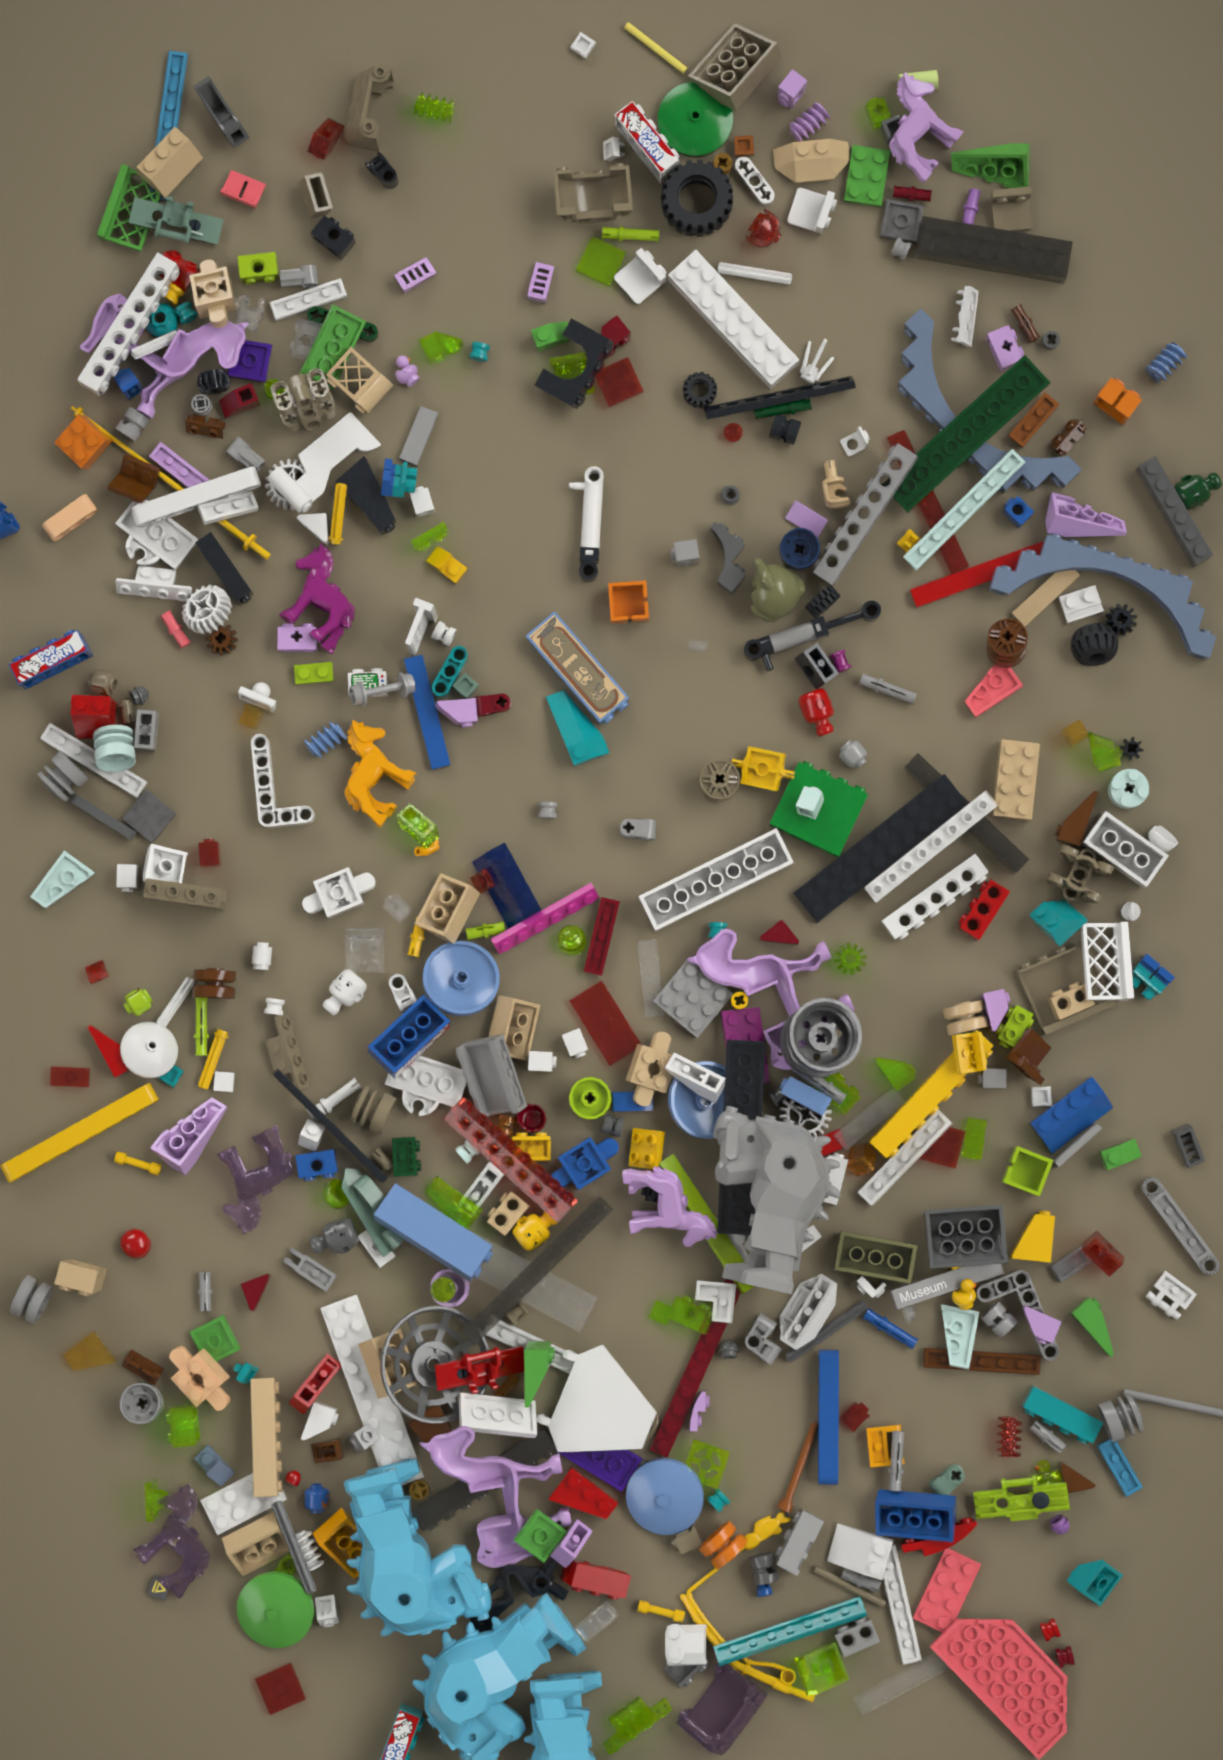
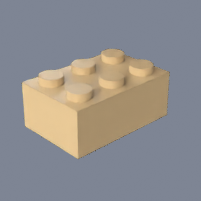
M72 1259L60 1261L54 1284L59 1285L61 1290L70 1291L75 1289L78 1290V1294L89 1296L102 1290L107 1268Z
M401 1328L397 1329L389 1342V1347L398 1348L404 1338ZM389 1332L358 1344L378 1399L388 1396L382 1383L380 1358ZM405 1345L403 1351L409 1353L407 1345ZM386 1354L385 1373L390 1387L397 1382L394 1370L395 1357ZM400 1359L402 1378L410 1373L408 1361ZM413 1380L406 1386L407 1388H409L414 1385H417L418 1383L415 1380Z

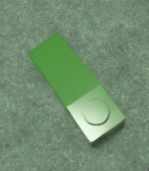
M1086 1297L1070 1313L1105 1353L1112 1357L1114 1352L1103 1312L1099 1309L1102 1306L1095 1298L1091 1300L1089 1297Z

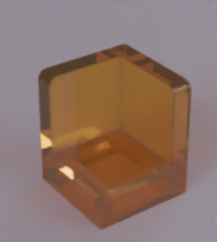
M867 1143L853 1146L849 1151L847 1166L856 1176L871 1173L874 1171L876 1153Z

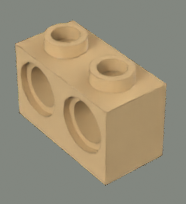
M1076 982L1069 985V989L1066 991L1060 989L1051 993L1052 997L1047 998L1056 1020H1061L1095 1005L1093 1000H1086L1085 984ZM1077 991H1080L1083 994V998L1080 1002H1078L1075 999V993ZM1060 998L1065 1001L1063 1009H1060L1057 1005Z
M512 1191L509 1194L505 1192L499 1200L501 1205L497 1209L493 1207L487 1215L489 1217L487 1222L504 1236L507 1235L530 1206ZM515 1199L518 1202L516 1210L508 1208L509 1200ZM499 1214L506 1217V1223L502 1226L498 1225L495 1221L496 1216Z

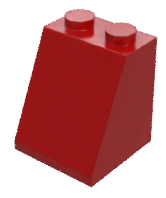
M71 696V718L76 738L93 739L94 731L98 728L116 725L117 702L112 697Z

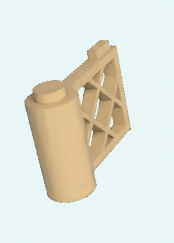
M352 347L326 374L328 377L326 381L333 388L338 386L356 403L354 407L362 414L364 412L368 414L393 387V384L384 375L379 373ZM350 353L357 358V366H346V358ZM358 368V379L347 380V369ZM360 368H369L373 375L369 379H361ZM336 369H344L345 380H337L331 374ZM366 381L364 385L361 387V382ZM347 382H358L359 390L355 395L348 390Z

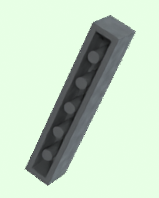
M1155 456L1140 464L1136 469L1137 473L1192 567L1194 568L1213 556L1210 548L1157 457Z

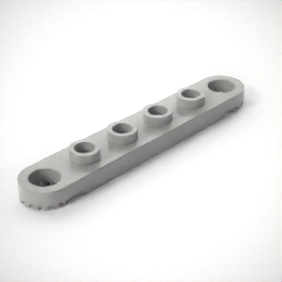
M1153 1177L1146 1178L1142 1182L1141 1188L1153 1207L1199 1269L1206 1275L1216 1274L1220 1268V1263L1160 1181ZM1150 1181L1155 1182L1157 1185V1189L1153 1193L1147 1191L1146 1188ZM1208 1260H1212L1215 1264L1212 1271L1205 1269L1204 1265Z

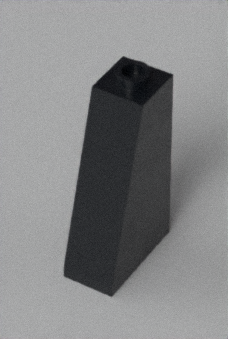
M363 456L337 479L336 483L346 484V495L382 535L385 532L388 534L396 527L394 524L397 522L385 496L381 495V488L367 459Z
M212 532L196 541V545L236 603L245 604L251 600L253 592Z

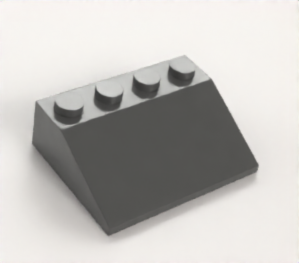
M1003 1205L924 1211L930 1269L1008 1263Z

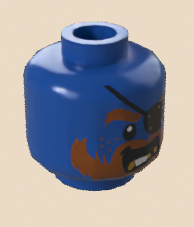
M320 1483L311 1484L310 1488L304 1491L305 1508L310 1510V1513L325 1512V1509L330 1506L328 1488L322 1487Z

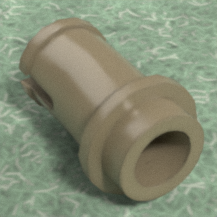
M131 700L119 701L120 705L118 707L121 708L122 723H134L132 705L134 704L131 703Z
M380 1148L376 1149V1152H373L370 1157L382 1167V1171L389 1172L393 1168V1159L390 1160Z

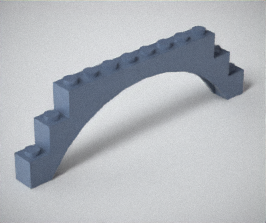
M920 308L903 327L906 336L915 340L901 354V362L908 369L911 367L912 370L899 381L898 391L905 398L908 396L913 401L912 405L918 411L922 410L926 414L925 418L931 424L935 423L939 427L938 431L940 432L956 416L949 409L941 394L933 370L931 343L934 321ZM985 443L967 461L972 465L975 464L979 468V473L984 477L1008 452ZM1020 456L1026 463L998 491L1005 493L1020 478L1022 479V484L1027 489L1031 488L1034 491L1049 476L1052 477L1051 481L1057 487L1061 486L1064 489L1082 469L1069 456L1043 459Z
M1053 533L1044 538L1039 555H1036L1037 552L1033 550H1022L1014 571H1011L1012 568L1005 565L997 566L994 570L988 591L1003 596H1008L1027 582L1047 574L1067 570L1095 571L1116 576L1134 584L1150 595L1167 612L1180 633L1188 655L1203 660H1208L1211 656L1216 636L1212 635L1211 631L1205 629L1198 631L1205 609L1201 608V605L1198 603H1187L1193 581L1189 580L1188 576L1178 574V576L1170 574L1171 571L1160 568V570L1152 568L1151 564H1138L1129 557H1123L1122 559L1116 557V554L1113 552L1105 551L1104 553L1091 545L1085 547L1079 545L1080 542L1072 539L1066 541L1061 539L1062 536Z

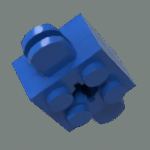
M591 1137L587 1138L558 1157L563 1166L552 1173V1185L556 1188H564L574 1182L578 1190L611 1170L606 1160L617 1154L619 1150L618 1143L612 1138H607L596 1145Z

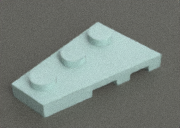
M941 1304L949 1365L969 1370L979 1312L961 1310L958 1307Z

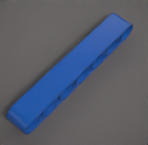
M819 1350L818 1485H838L839 1350Z

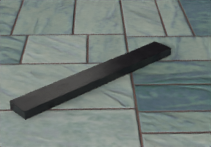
M852 376L707 406L704 407V413L708 420L854 389L856 386Z
M279 1068L273 1072V1076L381 1183L388 1179Z

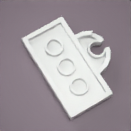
M132 501L115 523L130 535L126 541L128 556L132 560L135 558L136 551L143 550L145 556L137 561L138 565L151 566L162 559L173 569L177 570L196 546L195 542L199 539L171 518L144 527H136L131 508L142 503Z
M419 1056L396 1079L388 1073L385 1085L403 1090V1105L410 1113L414 1111L413 1103L416 1100H421L424 1108L419 1112V1116H424L435 1111L439 1103L458 1109L467 1081L463 1076L462 1069Z

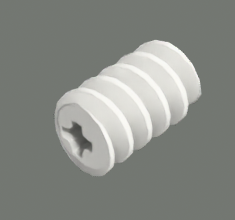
M303 1530L295 1533L309 1571L320 1567L324 1560H317L321 1553H314L318 1546H311L315 1542V1538H308L312 1535V1531Z

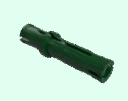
M808 398L755 409V419L772 417L776 414L784 415L791 413V415H795V412L812 410L811 400Z

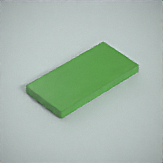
M332 304L300 374H308L310 370L317 368L323 371L327 380L326 374L350 347L354 348L366 321ZM351 353L347 356V358H346V363H347V361H348V359H349ZM336 369L331 375L339 380L343 369ZM316 375L312 380L318 381L321 379V376ZM327 382L328 387L334 390V388Z

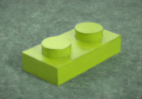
M332 662L294 665L296 685L334 682Z

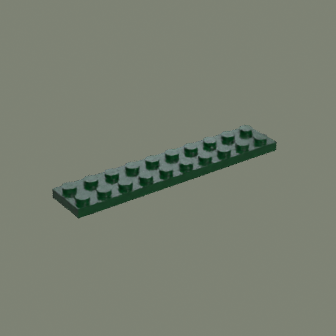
M1024 355L915 454L919 458L897 489L893 498L909 513L1048 387L1051 382ZM890 478L882 484L883 487L890 484Z

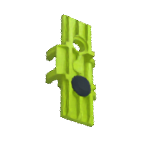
M1037 1475L1010 1480L1001 1478L1002 1489L973 1492L977 1519L1006 1516L1010 1517V1521L1038 1519L1039 1514L1042 1512L1070 1510L1067 1483L1038 1485ZM1033 1485V1490L1027 1494L1014 1495V1492H1008L1007 1490L1009 1487ZM1004 1498L1008 1505L1001 1508L997 1505V1500Z

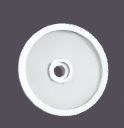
M141 1022L132 1026L123 1036L120 1054L125 1066L132 1073L143 1078H157L166 1074L174 1066L178 1056V1046L173 1034L166 1027L163 1028L154 1022ZM149 1044H153L155 1048L151 1049Z

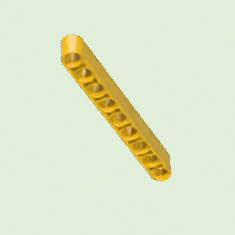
M148 1083L0 1165V1168L7 1181L11 1183L152 1105L159 1098L151 1083Z

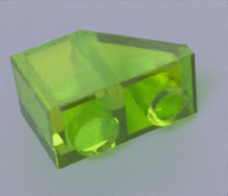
M437 331L419 339V344L430 364L433 362L437 364L445 359L444 356L450 353L454 355L462 350L461 347L464 346L461 338Z

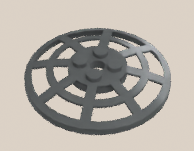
M427 1306L408 1313L392 1327L382 1348L380 1373L387 1395L402 1413L419 1422L430 1424L446 1423L459 1418V1405L454 1398L459 1395L465 1385L456 1387L452 1392L449 1389L440 1390L444 1396L443 1398L428 1400L429 1388H436L435 1369L431 1370L428 1364L431 1359L436 1361V1365L455 1361L454 1355L460 1352L463 1353V1356L464 1354H469L468 1348L477 1343L481 1352L489 1351L483 1333L471 1318L453 1308ZM426 1312L444 1313L440 1324H425L421 1326L417 1325L414 1316ZM451 1316L462 1321L472 1331L474 1336L464 1341L457 1332L447 1327ZM408 1321L411 1331L402 1339L397 1349L389 1347V1342L396 1330L404 1322ZM431 1329L437 1330L434 1341L424 1342L420 1332ZM447 1333L453 1337L458 1345L450 1349L442 1343L444 1334ZM414 1337L417 1347L412 1354L404 1352L405 1345ZM386 1354L395 1357L394 1370L397 1382L390 1387L385 1373ZM400 1359L408 1361L410 1373L403 1378L400 1371ZM413 1380L421 1385L419 1397L406 1386ZM487 1385L478 1386L479 1393L477 1394L483 1395ZM402 1389L409 1398L418 1403L417 1414L403 1407L393 1394ZM448 1403L454 1412L442 1417H424L426 1405L437 1406Z

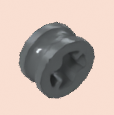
M1054 331L1047 332L1042 339L1043 346L1049 350L1055 349L1060 343V336ZM1048 336L1055 338L1054 345L1047 343Z

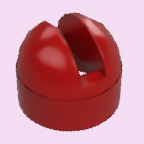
M292 1470L287 1473L284 1480L298 1487L301 1476L299 1472Z

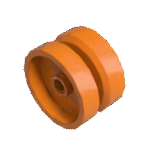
M730 1520L721 1525L699 1547L700 1552L705 1557L716 1552L712 1556L710 1563L717 1570L730 1562L748 1542L741 1533L732 1537L736 1527Z

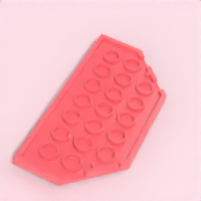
M957 1618L930 1645V1648L1038 1760L1067 1733V1676L1012 1619Z

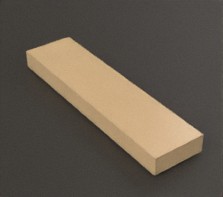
M1076 570L1054 573L1011 614L1026 627L1068 588L1080 574Z

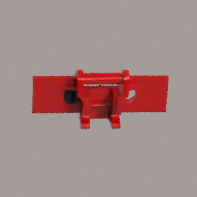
M523 1346L504 1350L494 1347L490 1351L472 1355L467 1353L460 1360L435 1365L437 1391L467 1385L471 1394L479 1393L476 1387L482 1385H489L492 1390L498 1389L495 1379L525 1371ZM489 1359L488 1361L471 1364L472 1362Z

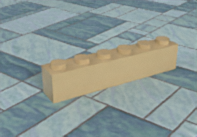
M275 1378L251 1379L254 1497L256 1498L278 1497L279 1492H282V1480H279V1472H282L281 1460L278 1461V1453H281V1441H278V1433H281V1423L277 1421V1413H280V1402H277L276 1394L280 1393L279 1382H276Z

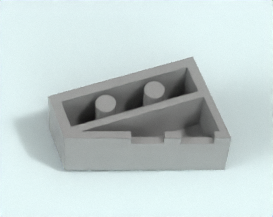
M803 1508L801 1512H796L792 1520L795 1523L792 1529L788 1528L783 1537L786 1540L782 1547L779 1546L774 1554L777 1557L775 1560L776 1564L798 1576L799 1568L803 1561L806 1560L807 1553L824 1523L823 1519Z

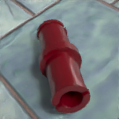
M894 185L893 198L931 202L932 190L917 189L915 186L909 188Z

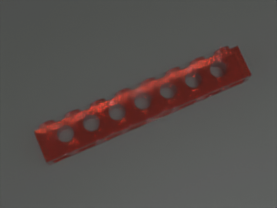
M463 1097L443 1118L557 1223L578 1202L571 1192L562 1187L557 1179L552 1178L541 1165H538L531 1159L528 1153L520 1149L514 1140L509 1139L498 1126H495L488 1120V1117L478 1111L469 1100Z

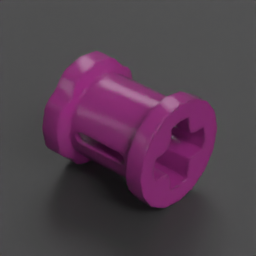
M845 649L829 656L833 660L838 673L852 668L846 659Z

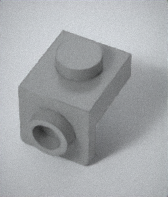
M370 1424L365 1425L347 1437L351 1449L356 1451L357 1454L379 1440L378 1435Z

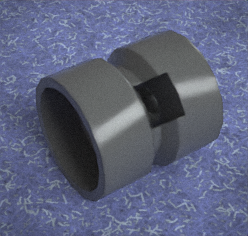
M773 1552L749 1557L751 1569L755 1570L753 1573L755 1585L769 1584L779 1580L777 1568L773 1567L775 1564Z

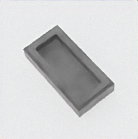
M1083 1245L1050 1265V1268L1061 1283L1093 1261Z

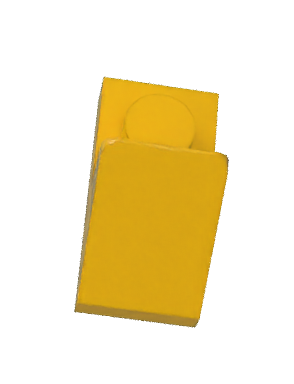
M439 546L435 548L426 560V562L455 584L458 583L468 570L467 567L453 558L452 554Z

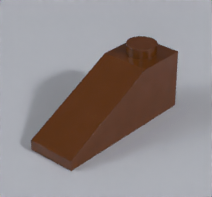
M1093 791L1061 825H1057L1055 835H1057L1056 841L1077 848L1080 847L1098 794L1097 791Z

